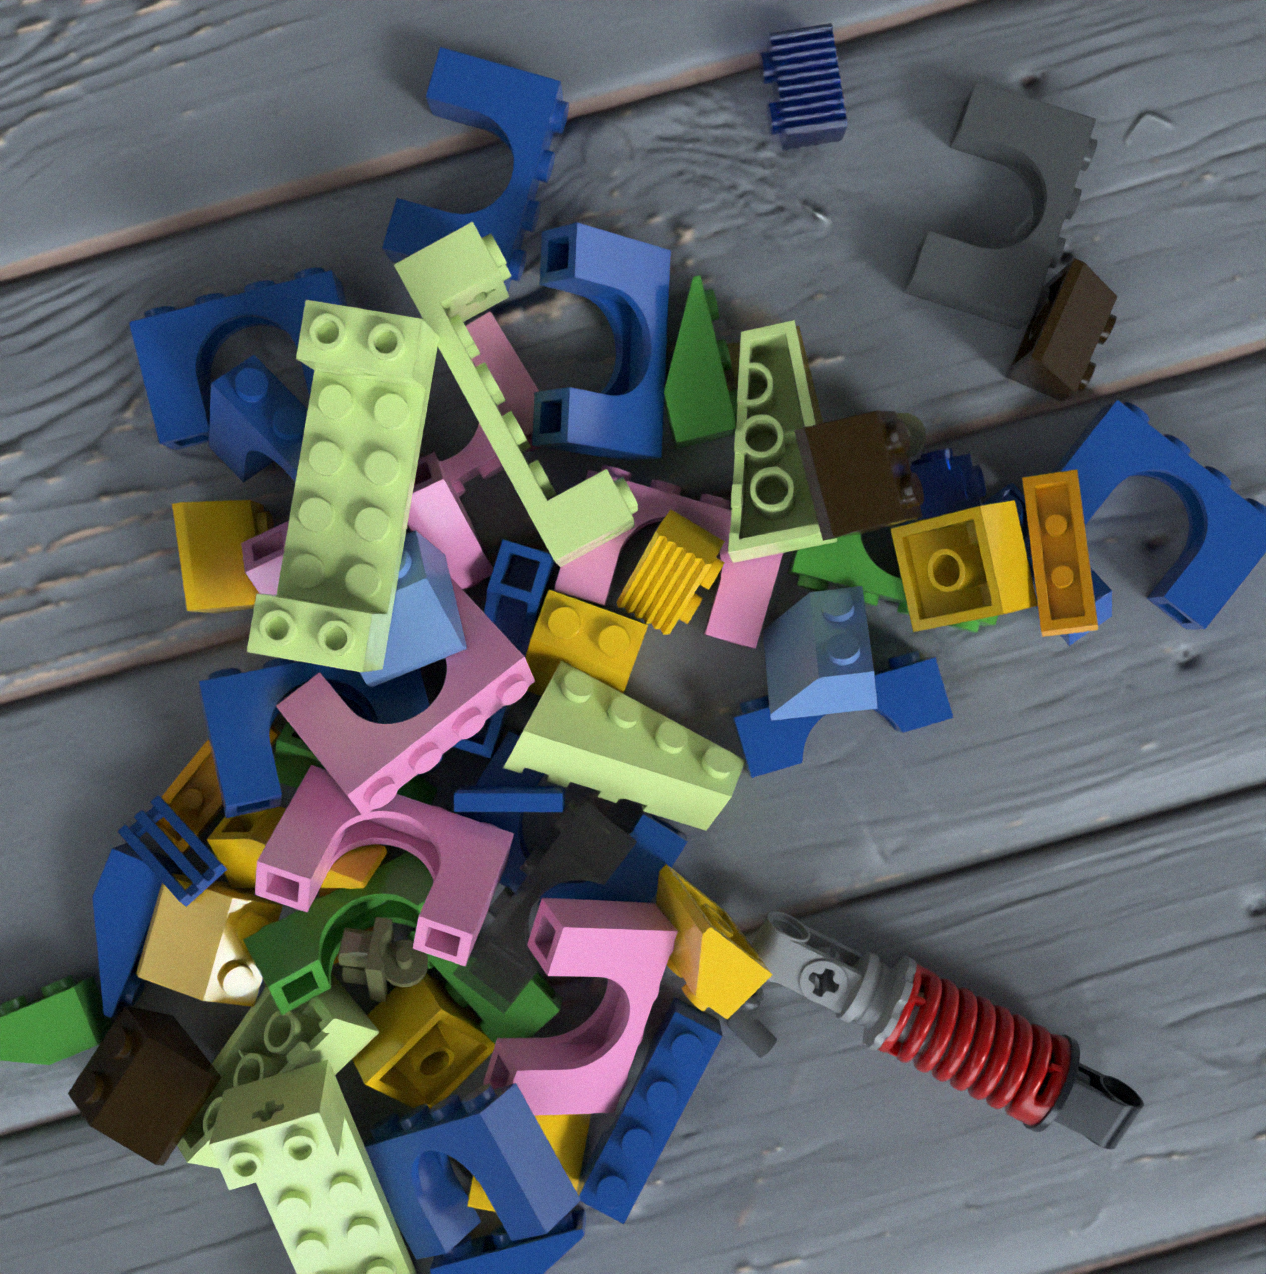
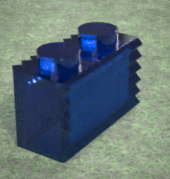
M832 23L769 33L766 51L759 52V68L763 85L772 84L774 102L767 103L770 134H780L782 150L797 149L802 146H817L821 143L828 144L843 140L848 127V119L844 105Z

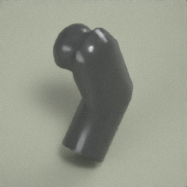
M761 987L732 1016L726 1019L728 1027L759 1058L766 1055L777 1041V1038L758 1020L760 1001L764 999Z

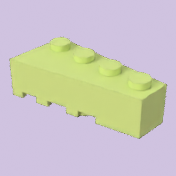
M795 320L741 332L738 407L734 441V475L731 493V526L728 544V554L733 563L837 542V538L822 540L794 430L816 425Z
M561 660L503 768L522 773L524 768L547 774V782L566 788L570 782L598 790L597 797L615 803L619 799L631 800L642 804L644 812L707 831L731 799L746 760Z
M332 972L331 988L284 1015H281L267 987L264 988L257 998L255 1006L250 1008L212 1063L222 1078L177 1145L187 1163L219 1168L210 1149L209 1142L224 1090L327 1059L336 1075L380 1032Z

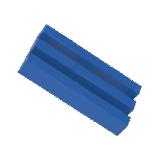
M461 786L454 792V812H563L566 788H563V786Z
M157 795L151 801L153 807L149 811H139L134 816L137 821L131 827L125 824L117 832L177 900L187 907L218 879L227 868L166 801ZM162 817L171 824L210 867L205 873L201 874L156 825ZM148 832L193 884L187 889L182 886L140 839L144 833Z

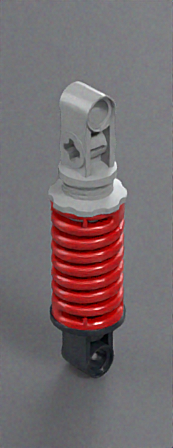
M779 911L768 913L751 944L773 974L768 981L779 983L807 997L809 1000L835 1011L836 1018L846 1023H850L853 1020L855 1023L864 1027L863 1044L873 1051L886 1052L903 1063H908L913 1059L914 1067L923 1073L931 1070L932 1076L941 1082L949 1080L953 1088L959 1091L967 1089L971 1097L977 1100L986 1099L987 1104L995 1109L1004 1107L1007 1115L1023 1122L1026 1128L1034 1132L1043 1131L1055 1121L1085 1136L1088 1140L1102 1148L1115 1149L1144 1106L1141 1097L1126 1083L1079 1063L1080 1048L1074 1038L1068 1035L1051 1034L1045 1027L1038 1024H1030L1025 1017L1011 1014L1007 1008L993 1005L985 997H975L971 990L964 987L957 988L953 981L939 978L937 973L917 964L915 960L905 955L892 967L879 962L878 955L870 951H865L861 954L841 944L839 941L803 925L794 917ZM830 952H833L834 958L830 956ZM815 982L819 984L818 989L815 988Z

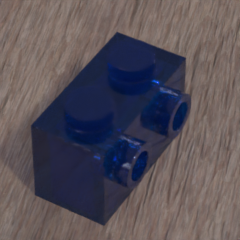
M945 448L920 455L921 459L911 462V473L917 474L924 491V503L920 505L923 517L899 523V526L982 505L980 497L985 496L986 493L984 475L979 465L973 466L970 453L954 457L952 448Z

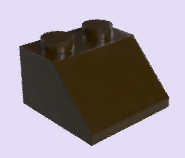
M1076 258L1045 285V287L1050 288L1048 300L1042 306L1037 317H1033L1030 320L1005 376L1059 401L1065 400L1075 394L1076 391L1083 392L1087 387L1096 367V363L1090 361L1097 343L1103 345L1106 342L1117 319V316L1111 314V311L1118 296L1085 262Z
M874 411L794 430L823 541L863 534L923 517L920 507L924 503L923 487L917 474L911 473L906 451L910 449L908 430L901 419H897L895 411Z
M125 1006L83 1071L77 1077L68 1095L90 1127L151 1163L164 1166L222 1076L173 1015Z

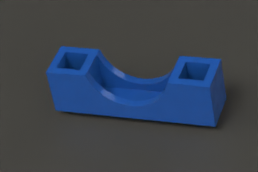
M503 539L487 588L484 613L522 655L526 657L530 639L540 615L556 562L549 553ZM512 704L503 706L485 721L478 733L468 739H461L453 747L492 758L499 748Z
M918 650L888 658L890 668L874 672L878 709L873 710L883 716L894 730L904 733L954 718L936 657L920 659ZM768 695L739 703L742 712L731 715L743 758L746 760L745 765L751 778L801 764L806 739L814 725L825 715L771 721Z
M674 997L650 1043L642 1068L623 1107L609 1129L603 1132L579 1178L578 1196L581 1202L622 1224L625 1223L723 1036L719 1020Z

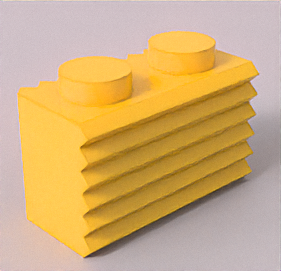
M670 509L654 533L616 602L618 608H625L627 613H634L636 619L643 618L645 624H652L654 629H661L663 635L671 633L678 619L688 624L703 597L695 593L698 586L701 585L709 590L725 562L716 557L725 541Z

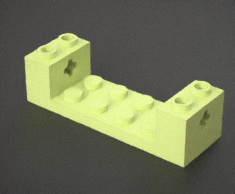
M471 222L397 262L394 266L423 320L439 336L438 348L553 560L562 567L634 528L632 514L639 511L637 508L638 503L624 477L622 476L613 481L607 469L557 495L538 459L528 464L522 452L532 447L512 411L502 415L497 405L505 402L506 399L486 363L484 362L476 367L472 360L481 353L466 328L464 321L509 298L504 281L512 276L492 234L490 233L481 238L474 223Z
M312 300L305 301L296 359L312 368L314 375L277 595L256 593L247 652L357 672L383 669L439 336L423 319Z
M328 1059L224 1090L209 1142L210 1149L229 1190L252 1183L257 1184L297 1274H417Z

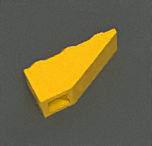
M280 806L230 818L225 816L208 837L207 841L215 856L227 868L224 874L231 888H255L257 860L286 808ZM372 844L348 851L331 866L320 888H365L387 854L385 846Z

